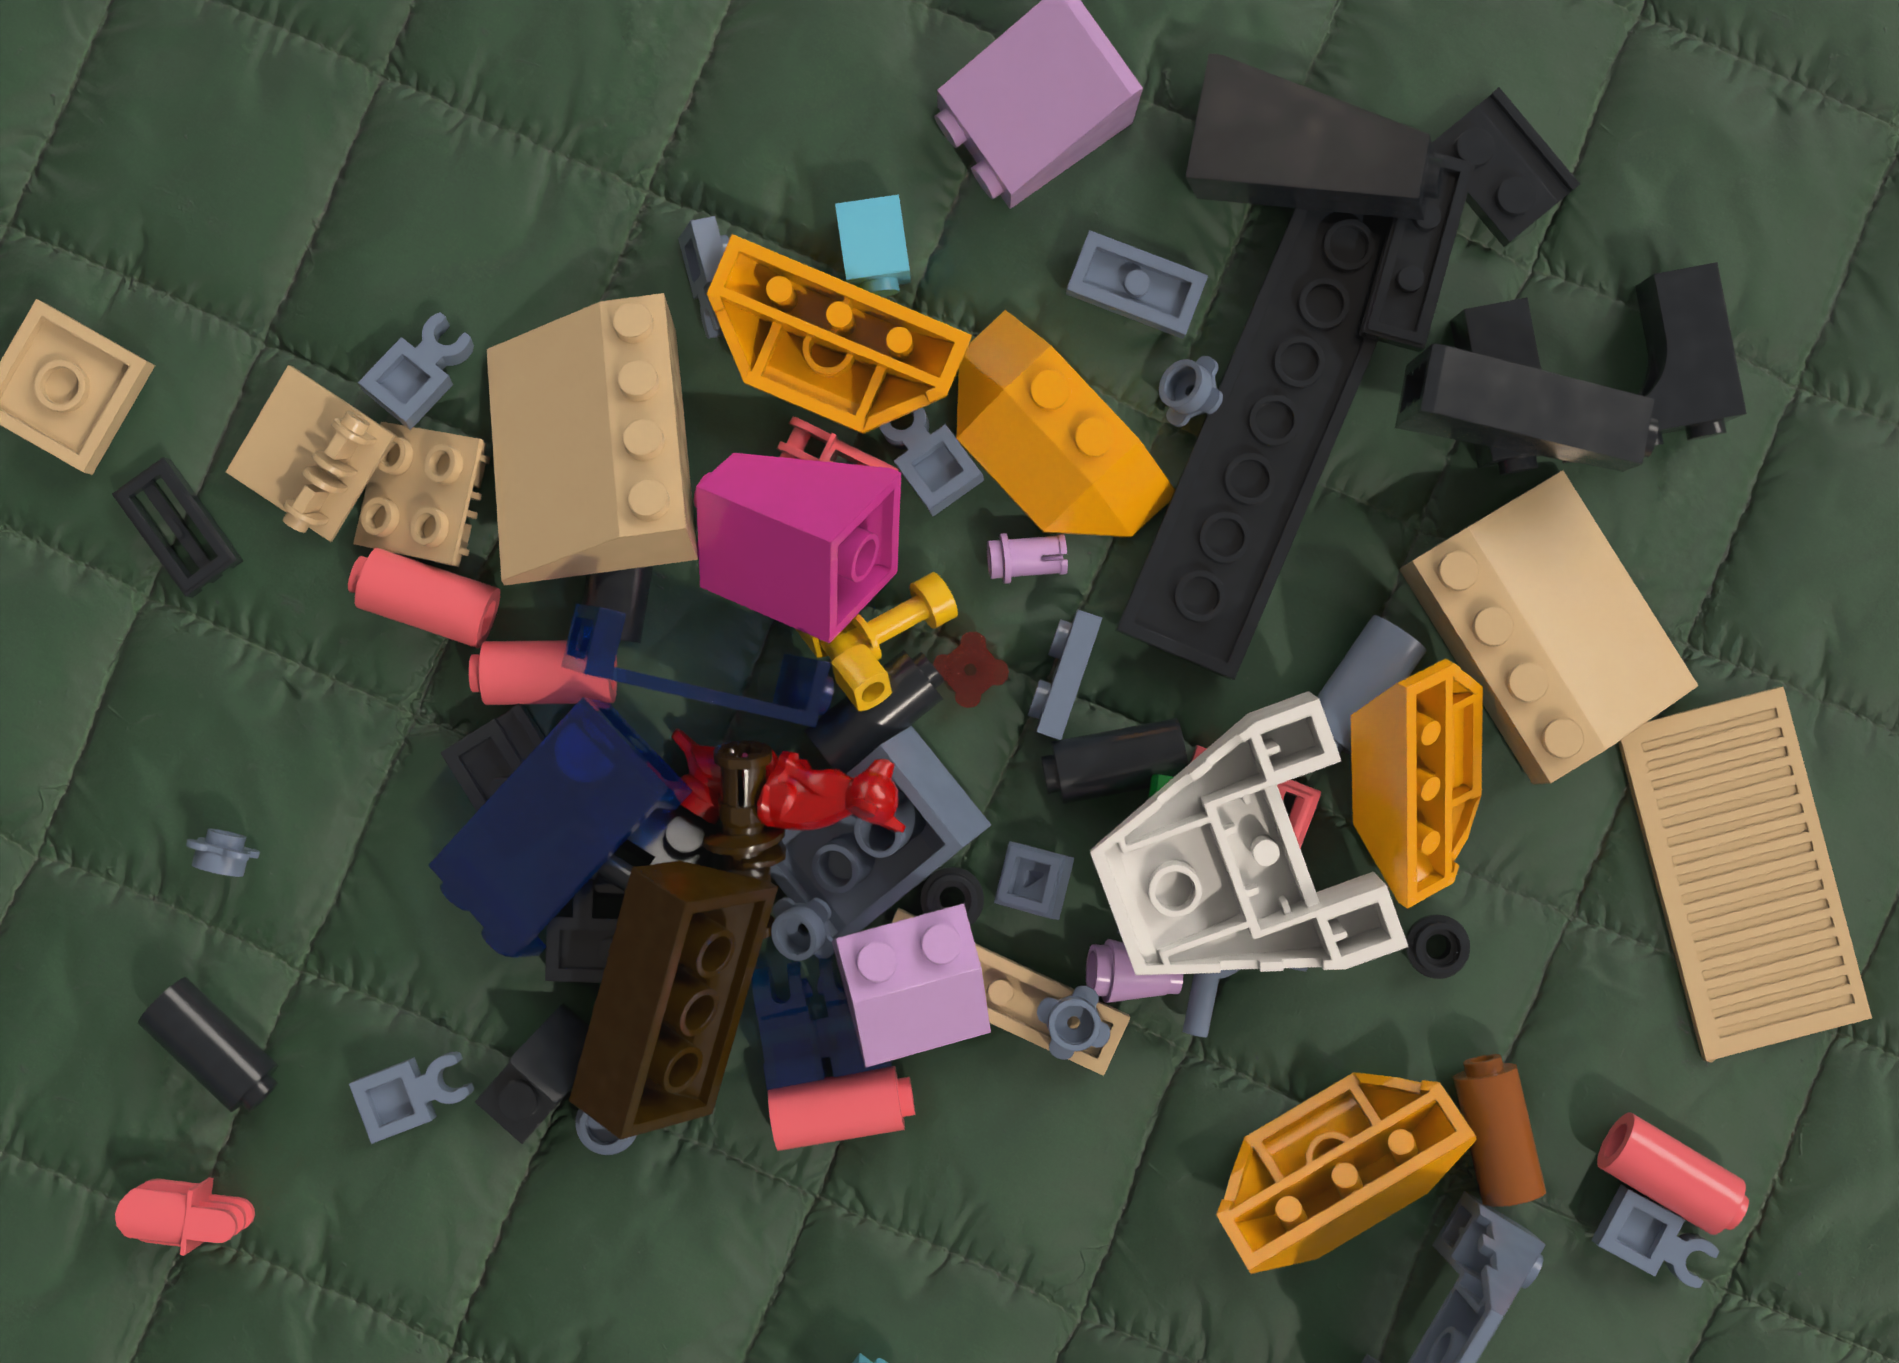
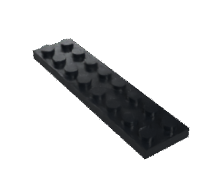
M1294 208L1218 387V390L1223 394L1222 403L1214 413L1206 415L1115 631L1227 679L1235 680L1378 341L1359 336L1391 217Z

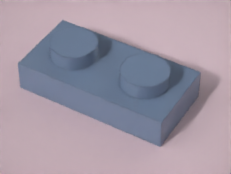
M1089 230L1068 284L1066 295L1184 339L1208 275Z
M1077 610L1074 613L1072 622L1060 619L1048 653L1049 656L1059 659L1052 681L1049 683L1039 680L1027 715L1038 719L1034 732L1057 740L1062 739L1102 617Z

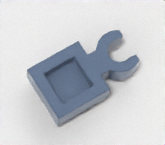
M715 216L690 220L678 240L694 299L699 298L701 319L707 339L724 336L708 299L707 292L729 242V238L727 235H720Z
M441 312L434 314L426 321L422 330V341L416 348L401 337L358 382L365 394L409 430L419 422L453 385L449 375L443 369L446 366H454L464 362L469 358L474 349L471 336L465 332L451 345L438 343L440 336L450 327L446 316Z
M922 407L911 412L912 416H914V421L909 428L897 430L889 422L880 426V429L889 444L896 448L907 450V452L895 459L894 463L930 514L935 516L983 482L984 477L946 424L932 434L928 432L929 419Z
M460 1052L443 1054L435 1059L427 1068L426 1073L423 1074L420 1073L414 1057L349 1083L371 1144L435 1119L437 1115L431 1102L432 1100H437L444 1104H454L462 1101L475 1090L472 1083L465 1084L459 1088H451L443 1080L444 1069L463 1059Z
M1622 1184L1592 1238V1241L1599 1247L1653 1276H1656L1663 1261H1666L1669 1271L1676 1278L1694 1288H1701L1704 1281L1687 1270L1686 1259L1689 1254L1694 1251H1703L1714 1258L1719 1254V1250L1715 1245L1698 1234L1685 1233L1677 1236L1685 1219Z

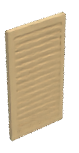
M1776 687L1649 720L1618 741L1702 1060L1714 1062L1718 1058L1871 1019L1870 1008L1784 687Z

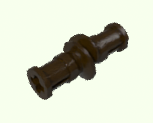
M758 741L726 742L716 746L713 750L714 763L720 767L721 796L718 798V816L722 829L705 834L702 839L703 847L709 852L722 854V863L719 870L771 882L770 867L786 859V847L782 841L785 837L786 829L766 826L760 822L757 816V802L763 785L766 784V765L772 761V749L767 744ZM747 753L748 756L742 757V754ZM742 769L744 770V790H743ZM772 915L769 917L763 939L771 936L772 924L774 922Z

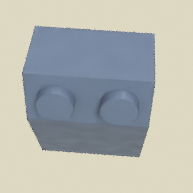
M912 726L882 743L847 773V775L855 778L865 771L876 759H887L895 764L892 780L898 788V807L894 817L906 826L904 833L892 831L878 824L868 823L854 814L821 829L804 831L786 829L785 837L782 839L786 847V859L770 867L771 877L787 897L795 903H808L813 898H819L828 904L831 910V917L828 919L829 932L833 939L862 931L991 826L990 822Z

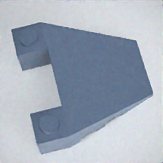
M1464 1191L1432 1245L1460 1276L1408 1363H1476L1519 1289H1526L1534 1282L1543 1264L1541 1252L1546 1246L1544 1242L1527 1228L1494 1208L1483 1205L1482 1201ZM1368 1354L1362 1361V1363H1381Z

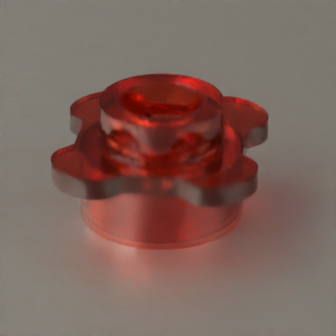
M978 632L965 633L961 637L960 645L948 655H938L933 662L936 670L956 692V702L965 708L978 705L981 694L992 685H1002L1007 680L1009 674L1007 664L1003 660H997L986 648L985 637ZM971 663L976 666L977 672L975 675H966L964 668L967 664Z

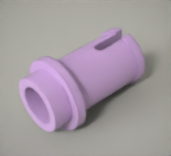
M1007 533L999 534V540L987 541V563L990 579L1002 578L1003 584L1011 583V577L1059 573V575L1067 574L1068 560L1063 559L1062 555L1067 554L1064 534L1008 539Z

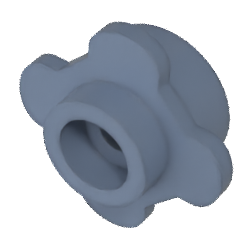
M1202 356L1196 362L1189 359L1179 360L1164 372L1159 384V395L1163 403L1170 407L1166 417L1174 426H1185L1191 417L1204 413L1212 414L1220 407L1223 394L1217 389L1215 380L1219 367L1218 363L1211 357Z
M207 829L205 838L198 837L197 840L187 839L186 842L187 847L195 849L192 861L193 867L207 872L234 877H243L249 858H259L260 851L244 847L246 836L219 829Z
M785 897L774 905L773 914L776 919L772 924L771 935L774 945L782 955L791 960L802 961L813 954L820 960H826L835 953L832 945L834 939L830 936L828 919L831 917V910L825 901L813 898L808 903H795L792 899ZM802 924H804L807 927L809 933H807L804 930Z
M1081 985L1075 988L1072 995L1058 1000L1047 997L1038 1005V1019L1048 1027L1051 1036L1049 1050L1056 1058L1066 1060L1071 1058L1075 1051H1082L1090 1046L1100 1048L1108 1042L1110 1028L1108 1024L1100 1019L1096 1008L1099 997L1093 988ZM1075 1016L1079 1018L1080 1024L1077 1028H1070L1067 1021L1070 1017Z

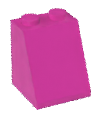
M732 453L713 472H709L701 478L694 494V505L697 508V554L699 558L700 587L827 643H831L898 572L901 472L886 467Z

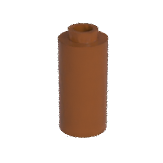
M1500 1054L1482 1055L1465 1060L1463 1062L1465 1071L1454 1075L1453 1080L1461 1114L1477 1138L1469 1149L1482 1204L1491 1207L1512 1206L1542 1197L1546 1194V1188L1517 1065L1503 1063Z

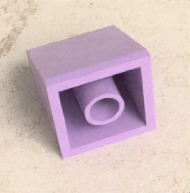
M1041 0L937 90L938 109L941 112L934 117L951 145L957 148L964 144L977 164L971 167L972 173L989 198L993 200L1000 195L1009 209H1011L1132 124L1143 87L1081 0Z

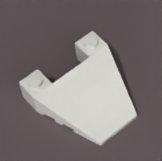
M1308 691L1247 713L1090 850L1135 975L1221 973V970L1259 969L1260 972L1284 971V968L1322 967L1323 970L1348 969L1408 947L1387 885L1375 872L1318 892L1315 891L1277 784L1342 761L1320 699Z

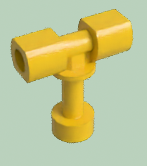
M932 572L911 583L909 588L912 598L876 618L866 622L860 614H857L831 643L796 629L817 658L830 657L836 683L858 711H865L879 705L892 693L888 673L878 661L882 657L879 646L881 643L923 620L931 628L935 629L958 616V609L953 595L937 573Z

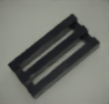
M162 457L112 493L185 597L193 598L203 591L201 588L207 583H214L221 578L225 570L235 568L243 562L241 556L171 459ZM159 478H162L218 555L217 558L212 560L156 483ZM144 491L200 569L199 571L191 575L135 497L137 494Z

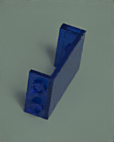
M576 604L561 667L595 677L816 727L818 715H824L829 708L834 687L833 678L828 676L831 663L811 658L784 654L773 703L614 666L626 613L602 607Z
M583 697L428 866L443 881L440 884V889L444 896L458 908L470 911L484 927L481 930V935L492 949L503 956H510L511 958L539 956L546 949V945L537 936L655 808L676 810L691 794L692 790L610 703Z

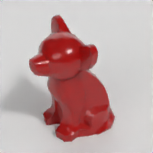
M783 751L778 758L776 768L768 777L766 784L763 785L757 802V816L762 824L769 827L800 831L816 830L831 826L843 818L854 814L868 823L878 824L895 832L904 833L906 828L902 822L894 817L898 807V788L892 780L895 764L887 759L874 760L865 771L854 778L839 769L811 770L812 766L808 760L799 759L798 753Z

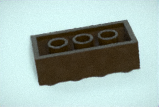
M680 860L632 867L624 891V899L613 940L609 947L599 992L593 1006V1014L582 1055L578 1062L577 1073L569 1099L572 1104L620 1140L713 1114L778 890L776 885L769 881Z

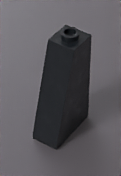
M1209 54L1186 172V179L1197 199L1416 220L1425 219L1428 198H1439L1444 174V160L1435 158L1430 134L1224 55Z
M1433 343L1406 365L1395 428L1624 472L1642 465L1644 457L1648 458L1652 454L1657 441L1659 424L1657 419L1651 418L1654 399Z

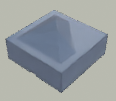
M1009 841L994 903L1059 920L1074 857Z

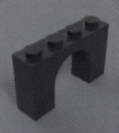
M1718 262L1653 274L1636 285L1635 289L1648 353L1647 373L1637 395L1654 399L1651 418L1657 419L1659 424L1655 447L1664 444L1662 434L1685 430L1687 441L1727 433L1725 422L1743 416L1747 412ZM1527 297L1463 309L1450 320L1455 348L1542 370ZM1474 443L1478 468L1498 465L1500 475L1539 468L1537 457L1541 456ZM1562 460V464L1573 463L1570 461Z

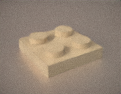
M36 299L0 361V425L78 470L93 475L155 365L52 306Z

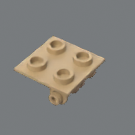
M288 365L230 463L226 473L285 511L286 514L283 522L289 527L305 533L310 528L331 542L334 540L396 435L293 366Z
M381 422L380 425L396 436L366 485L353 544L373 549L380 548L397 554L459 567L462 555L469 556L470 550L467 549L472 525L466 524L465 521L466 518L477 519L478 513L470 511L468 508L470 499L481 501L482 494L472 490L473 487H481L485 465L490 462V457L485 456L487 444L483 442L484 440L415 427L409 430L404 425Z

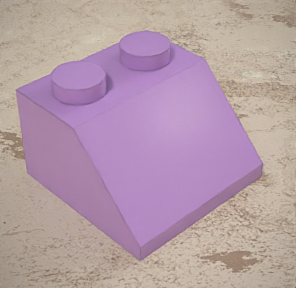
M964 904L846 935L832 941L865 1067L991 1033L982 969Z

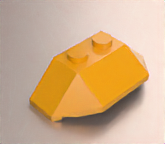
M734 234L729 239L707 292L708 299L716 314L743 382L746 385L862 434L947 397L972 338L971 334Z
M1004 310L969 343L959 367L956 439L1043 533L1131 538L1170 502L1175 489L1141 440L1043 338L1008 311Z
M1447 659L1396 683L1351 715L1353 825L1396 900L1407 909L1454 883L1459 869V865L1454 861L1469 837L1482 795L1483 686L1461 670L1457 664Z
M1353 1072L1244 1137L1230 1175L1225 1197L1221 1200L1216 1216L1250 1274L1316 1260L1428 1194L1472 1146L1477 1138L1440 1082L1426 1080L1417 1082L1398 1077Z

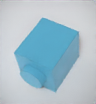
M899 194L836 203L835 207L846 281L881 297H888L899 293V285L911 283Z

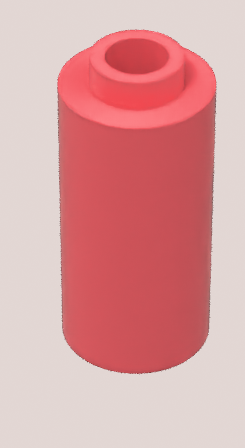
M375 548L368 558L364 556L358 557L348 581V591L355 594L356 608L475 648H480L482 643L486 641L493 626L500 601V589L380 548Z
M613 640L484 641L480 654H472L470 656V689L472 692L481 693V698L485 705L614 703L617 693V655L615 643Z
M895 1066L768 1087L769 1115L777 1151L905 1130L904 1117L915 1115L910 1077L898 1078Z
M1631 1112L1624 1114L1615 1122L1600 1147L1597 1158V1165L1600 1169L1711 1235H1716L1724 1229H1734L1747 1212L1749 1199L1745 1196L1746 1184L1742 1178Z

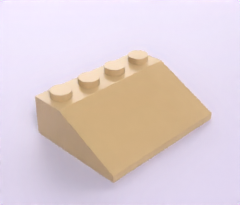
M664 293L600 301L488 348L487 364L501 581L504 586L698 560L677 336Z
M1563 470L1399 569L1461 670L1483 686L1484 707L1533 785L1550 784L1604 752L1699 686Z

